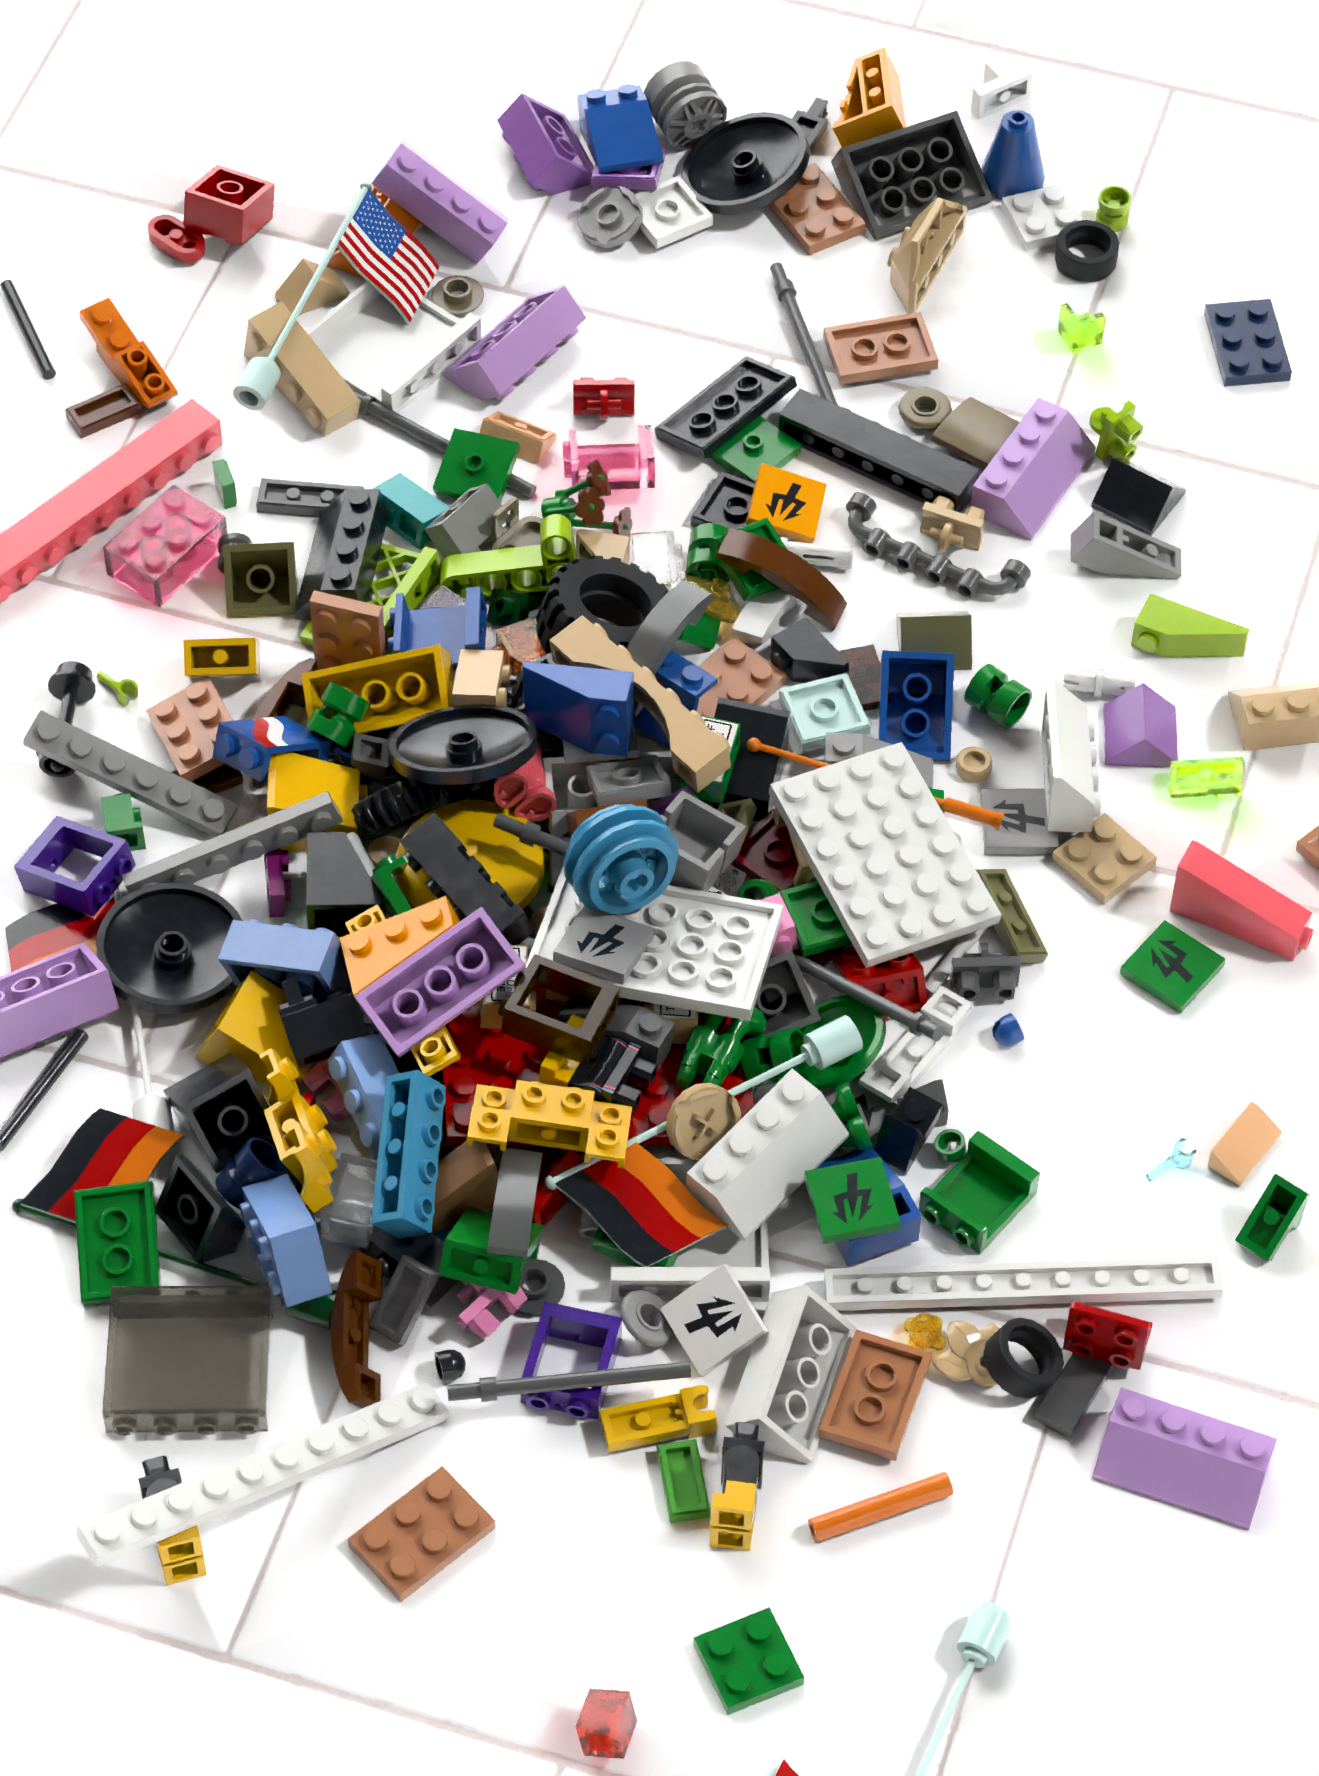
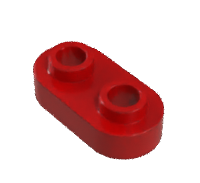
M163 214L155 216L149 221L147 228L150 242L175 259L185 263H192L200 260L205 255L206 248L203 235L194 229L183 226L181 220L172 215Z

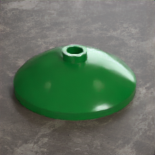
M846 995L828 998L815 1004L821 1020L799 1029L803 1035H806L846 1015L853 1021L862 1039V1050L822 1070L813 1065L809 1074L802 1076L818 1090L834 1088L843 1082H849L858 1077L875 1060L885 1040L886 1023L884 1016L880 1012Z

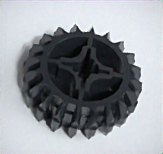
M406 778L365 797L364 800L355 804L351 811L356 827L361 832L363 838L375 839L410 825L411 822H416L428 812L448 804L450 796L447 785L421 783Z

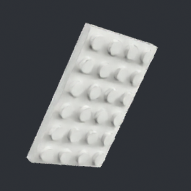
M902 742L770 784L768 793L865 968L1000 922L1002 914Z
M564 867L561 869L527 960L526 968L534 954L553 961L554 949L584 907L583 902L565 878ZM668 885L659 897L645 907L629 913L613 914L655 928L654 938L648 944L646 951L643 952L640 960L624 984L592 974L589 975L620 986L619 997L750 1021L782 921L783 905Z

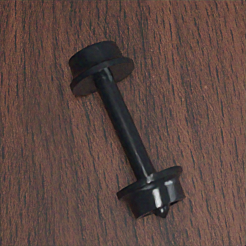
M76 661L63 662L58 665L56 672L48 680L49 692L55 698L62 701L59 719L72 725L76 704L88 702L96 693L92 671L83 663ZM36 752V755L39 757V768L44 773L60 778L74 774V769Z

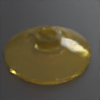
M693 575L686 576L683 579L713 594L714 598L705 610L706 614L720 621L734 624L742 608L730 594L731 587L725 581L719 578H714L711 581Z

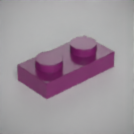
M278 848L264 854L269 918L284 917L285 902H291V881L283 879V872L289 871L288 850Z

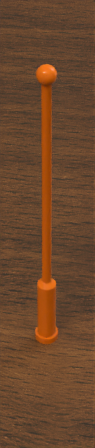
M754 737L750 738L746 744L747 749L751 752L760 750L818 769L830 765L762 744L759 739ZM934 797L937 804L945 812L993 826L996 830L1000 829L1004 812H994L949 797L945 799Z

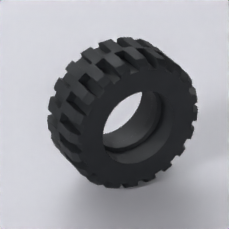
M592 556L588 560L585 557L577 558L572 563L568 562L560 567L550 579L536 617V632L540 644L546 654L550 653L549 640L583 615L592 624L598 623L602 626L608 638L617 646L620 644L627 649L645 618L669 591L663 583L659 584L656 582V577L649 571L647 573L641 571L640 566L632 562L629 565L621 562L620 558L611 557L610 559H603V556ZM598 618H601V619L610 621V622L614 623L615 625L606 623V622H604V621H602V620H600V619H598Z

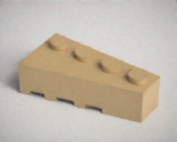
M282 301L248 319L244 356L249 361L254 357L269 356L292 315ZM296 320L274 359L281 372V377L275 388L306 418L313 428H316L325 437L358 418L361 400Z

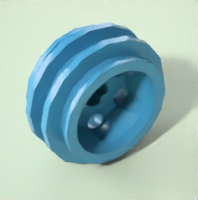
M632 804L613 805L591 815L572 834L563 860L565 878L586 907L610 914L629 913L645 907L655 900L671 883L679 858L678 841L656 811Z

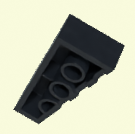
M435 813L400 840L405 850L403 855H406L409 860L408 866L414 873H417L420 869L429 878L425 882L427 888L437 899L446 896L460 921L482 907L510 945H519L534 932L523 909L517 903H513L507 892L497 881L495 883L491 882V877L483 865L473 855L469 856L466 853L467 849Z

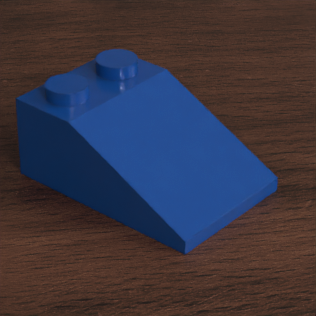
M626 84L618 89L606 91L594 89L586 94L577 95L580 132L600 173L664 163L649 104L640 85Z
M882 650L880 661L878 740L892 745L902 742L906 750L931 758L933 761H950L955 653ZM888 688L892 696L891 701H888Z
M524 661L525 715L533 720L536 727L590 753L628 756L635 728L633 672Z

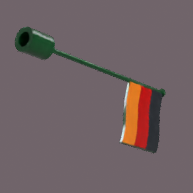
M99 1108L77 1129L45 1177L24 1199L18 1198L13 1201L12 1210L16 1214L23 1211L76 1229L74 1190L148 1181L162 1159L177 1143L185 1138V1135ZM159 1248V1257L272 1294L269 1284L206 1263L198 1264L193 1259ZM332 1289L330 1294L290 1307H286L282 1299L281 1304L285 1306L287 1316L331 1330L336 1289Z

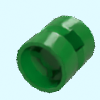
M706 523L694 527L690 532L685 576L689 583L705 590H715L726 586L730 581L727 573L708 545L712 538L726 533L729 530L728 528L719 524Z
M988 663L979 669L971 679L965 691L964 700L980 713L988 712L989 719L1004 729H1010L1020 721L1027 711L1033 693L1031 689L1017 680L1012 679L1008 681L1009 677L1005 672Z
M330 681L321 697L322 708L314 710L306 727L347 749L354 732H356L355 722L363 720L371 703Z
M795 1027L774 1032L771 1037L769 1035H762L744 1040L742 1043L744 1054L741 1057V1063L746 1078L750 1080L802 1054L800 1047L804 1044V1035L801 1030ZM804 1061L754 1087L777 1083L791 1069L801 1076H806L809 1074L811 1066Z

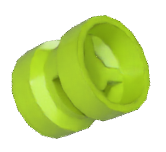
M1115 185L1103 188L1098 196L1099 208L1096 212V221L1109 226L1114 232L1123 230L1128 224V210L1131 205V195L1128 190Z

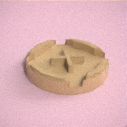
M712 1083L695 1084L684 1090L672 1103L667 1115L666 1132L670 1144L682 1155L699 1161L741 1120L738 1102L726 1089Z

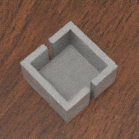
M682 790L665 809L664 816L660 815L678 841L679 858L671 884L708 892L718 880L719 874L722 875L738 856L746 826Z

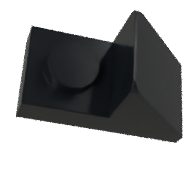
M909 1087L893 1116L888 1113L884 1116L874 1151L885 1163L907 1174L945 1109L944 1105Z

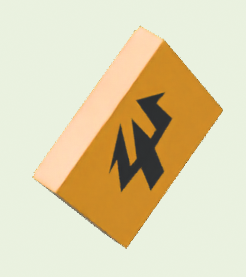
M761 463L756 476L746 524L748 525L767 517L778 535L802 543H813L827 484Z

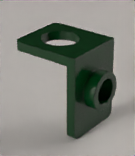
M493 588L487 622L536 632L537 623L532 624L530 622L529 610L534 604L541 606L544 597Z

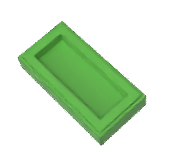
M697 1440L656 1445L669 1522L676 1523L710 1518V1506Z

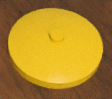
M463 800L443 805L422 816L405 833L404 837L435 813L467 849L466 853L469 856L473 855L483 865L491 877V882L495 883L497 881L507 892L513 903H517L522 909L535 897L542 883L545 867L543 848L538 845L531 847L519 842V837L493 827L498 813L525 824L528 820L515 817L514 809L501 808L496 802ZM401 843L397 849V859L405 853ZM407 865L405 871L396 876L398 886L412 909L437 900L425 885L429 878L421 869L414 873Z

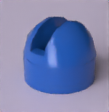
M1012 1013L1001 1017L992 1028L993 1037L1000 1045L1008 1047L1025 1039L1022 1029Z

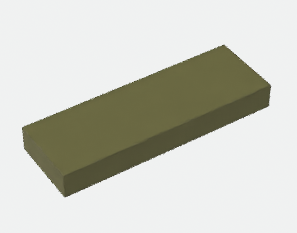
M976 869L1002 914L1000 922L993 926L1008 956H1020V963H1043L1049 954L1006 869Z

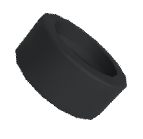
M1081 220L1066 225L1059 232L1055 252L1057 268L1065 276L1076 281L1094 282L1108 277L1115 270L1120 244L1117 234L1109 226L1097 221ZM1079 244H1089L1101 248L1106 254L1096 258H1084L1073 254L1069 248Z
M1021 1317L1008 1320L986 1341L983 1352L985 1366L991 1378L1001 1389L1015 1397L1026 1399L1039 1396L1062 1374L1064 1365L1062 1349L1056 1338L1043 1325L1032 1319ZM1008 1341L1015 1342L1028 1350L1038 1365L1039 1375L1026 1371L1014 1360L1009 1351Z

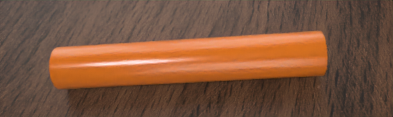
M942 1472L808 1519V1526L814 1541L817 1543L953 1495L952 1483L948 1474Z

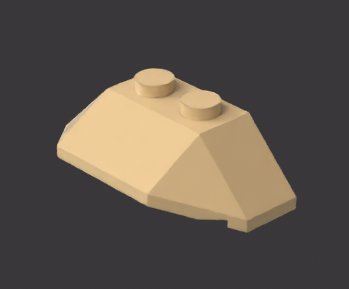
M937 198L918 214L911 227H905L899 247H894L891 250L887 261V266L891 267L890 283L907 314L916 312L963 234L966 224L967 206Z

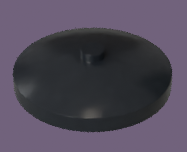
M770 112L746 114L716 126L699 139L684 161L682 179L694 192L696 199L704 204L710 213L721 215L747 213L776 201L794 187L808 166L810 147L804 131L793 119L782 114Z
M486 704L453 706L422 714L399 727L389 741L391 764L399 774L417 782L434 785L471 784L506 775L526 764L534 756L538 747L536 726L530 717L512 708Z
M177 882L149 885L127 894L107 912L97 934V958L107 968L115 993L131 1005L161 1014H182L197 1011L218 1002L236 986L218 960V956L232 921L243 920L227 900L204 887Z

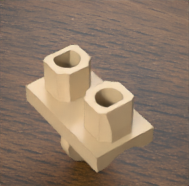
M940 495L933 503L925 502L921 512L923 517L920 532L928 534V537L939 540L938 551L947 552L950 544L979 550L982 544L985 511L983 509L971 506L967 507L964 514L954 511V502Z

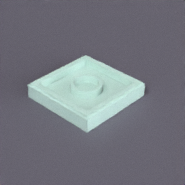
M847 673L779 689V700L784 711L790 712V725L802 751L825 746L826 732L870 734L871 725Z

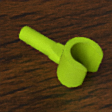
M103 671L97 673L96 678L116 692V699L119 705L126 706L129 704V697L125 692L138 697V684L134 680L123 679L119 682Z

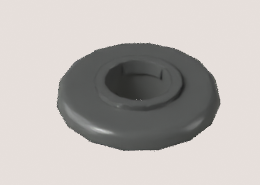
M529 1259L523 1267L520 1287L528 1299L518 1311L525 1314H541L544 1301L556 1304L560 1302L564 1296L566 1284L563 1274L554 1264L540 1259ZM531 1279H539L545 1283L544 1287L538 1291H529L523 1287V1284Z

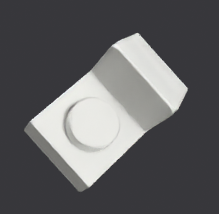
M991 62L985 63L983 84L973 88L971 113L979 120L1031 97L1033 72L1026 68Z

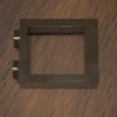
M534 954L527 968L516 975L513 993H506L501 1001L498 1015L503 1016L501 1033L587 1065L617 1011L620 986ZM534 985L592 1006L580 1029L522 1007Z

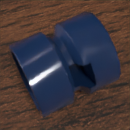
M251 1137L236 1153L235 1161H230L218 1174L215 1184L222 1197L231 1205L240 1209L239 1204L245 1202L242 1187L286 1174L288 1168L280 1160L277 1148L264 1139Z

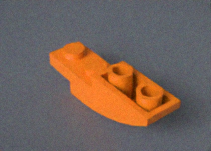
M109 297L79 311L80 320L96 342V351L119 382L127 384L143 406L149 409L178 395L177 389L144 341L139 342Z

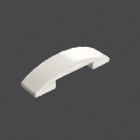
M940 986L921 1008V1012L928 1015L931 1022L943 1027V1037L939 1041H934L924 1035L919 1037L908 1031L885 1058L879 1056L859 1079V1085L890 1103L902 1097L909 1087H913L927 1073L944 1052L972 1010L973 1003Z

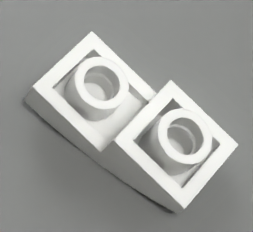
M779 588L750 599L731 628V635L743 638L744 641L751 644H763L778 632L779 618L796 605V598Z

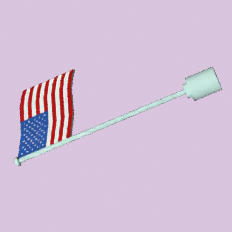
M362 182L360 184V193L269 356L254 357L249 361L233 390V396L241 406L254 411L264 408L281 377L280 369L274 362V359L336 248L341 251L367 282L392 303L407 325L411 322L440 267L424 245L388 213L372 193V185L369 182Z

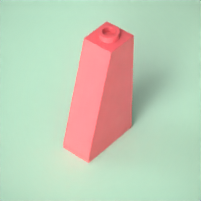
M1194 840L1191 841L1177 866L1170 911L1291 961L1295 959L1300 948L1307 949L1314 933V929L1309 928L1312 912L1201 843Z

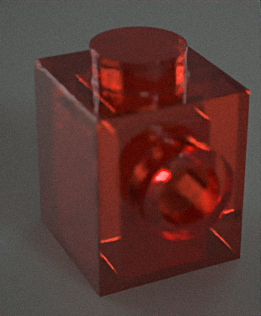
M589 1688L575 1725L584 1756L624 1759L637 1724L630 1691Z

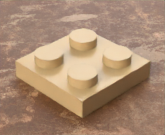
M1104 813L1093 821L1092 832H1078L1054 850L1052 861L1104 905L1155 867L1157 856Z

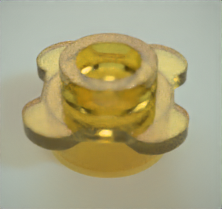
M921 1313L906 1319L904 1330L909 1335L907 1345L922 1350L933 1348L936 1351L944 1349L947 1340L941 1333L942 1319L937 1315ZM927 1332L929 1335L923 1336L921 1333Z

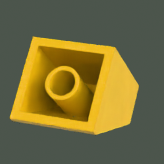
M292 752L271 754L268 769V815L328 791L341 812L343 822L332 826L326 831L345 832L346 834L355 832L359 838L362 836L356 827L351 811L355 804L368 797V785H361L360 771L358 769ZM307 837L296 841L292 845L283 846L281 850H288V852L307 851Z
M252 970L228 999L195 1055L196 1059L210 1064L231 1053L250 1068L256 1082L270 1086V1082L267 1079L269 1071L259 1055L271 1047L281 1059L288 1057L292 1061L299 1074V1077L295 1079L298 1084L302 1080L301 1077L310 1068V1066L298 1068L280 1017L279 1005L288 1002L284 990Z

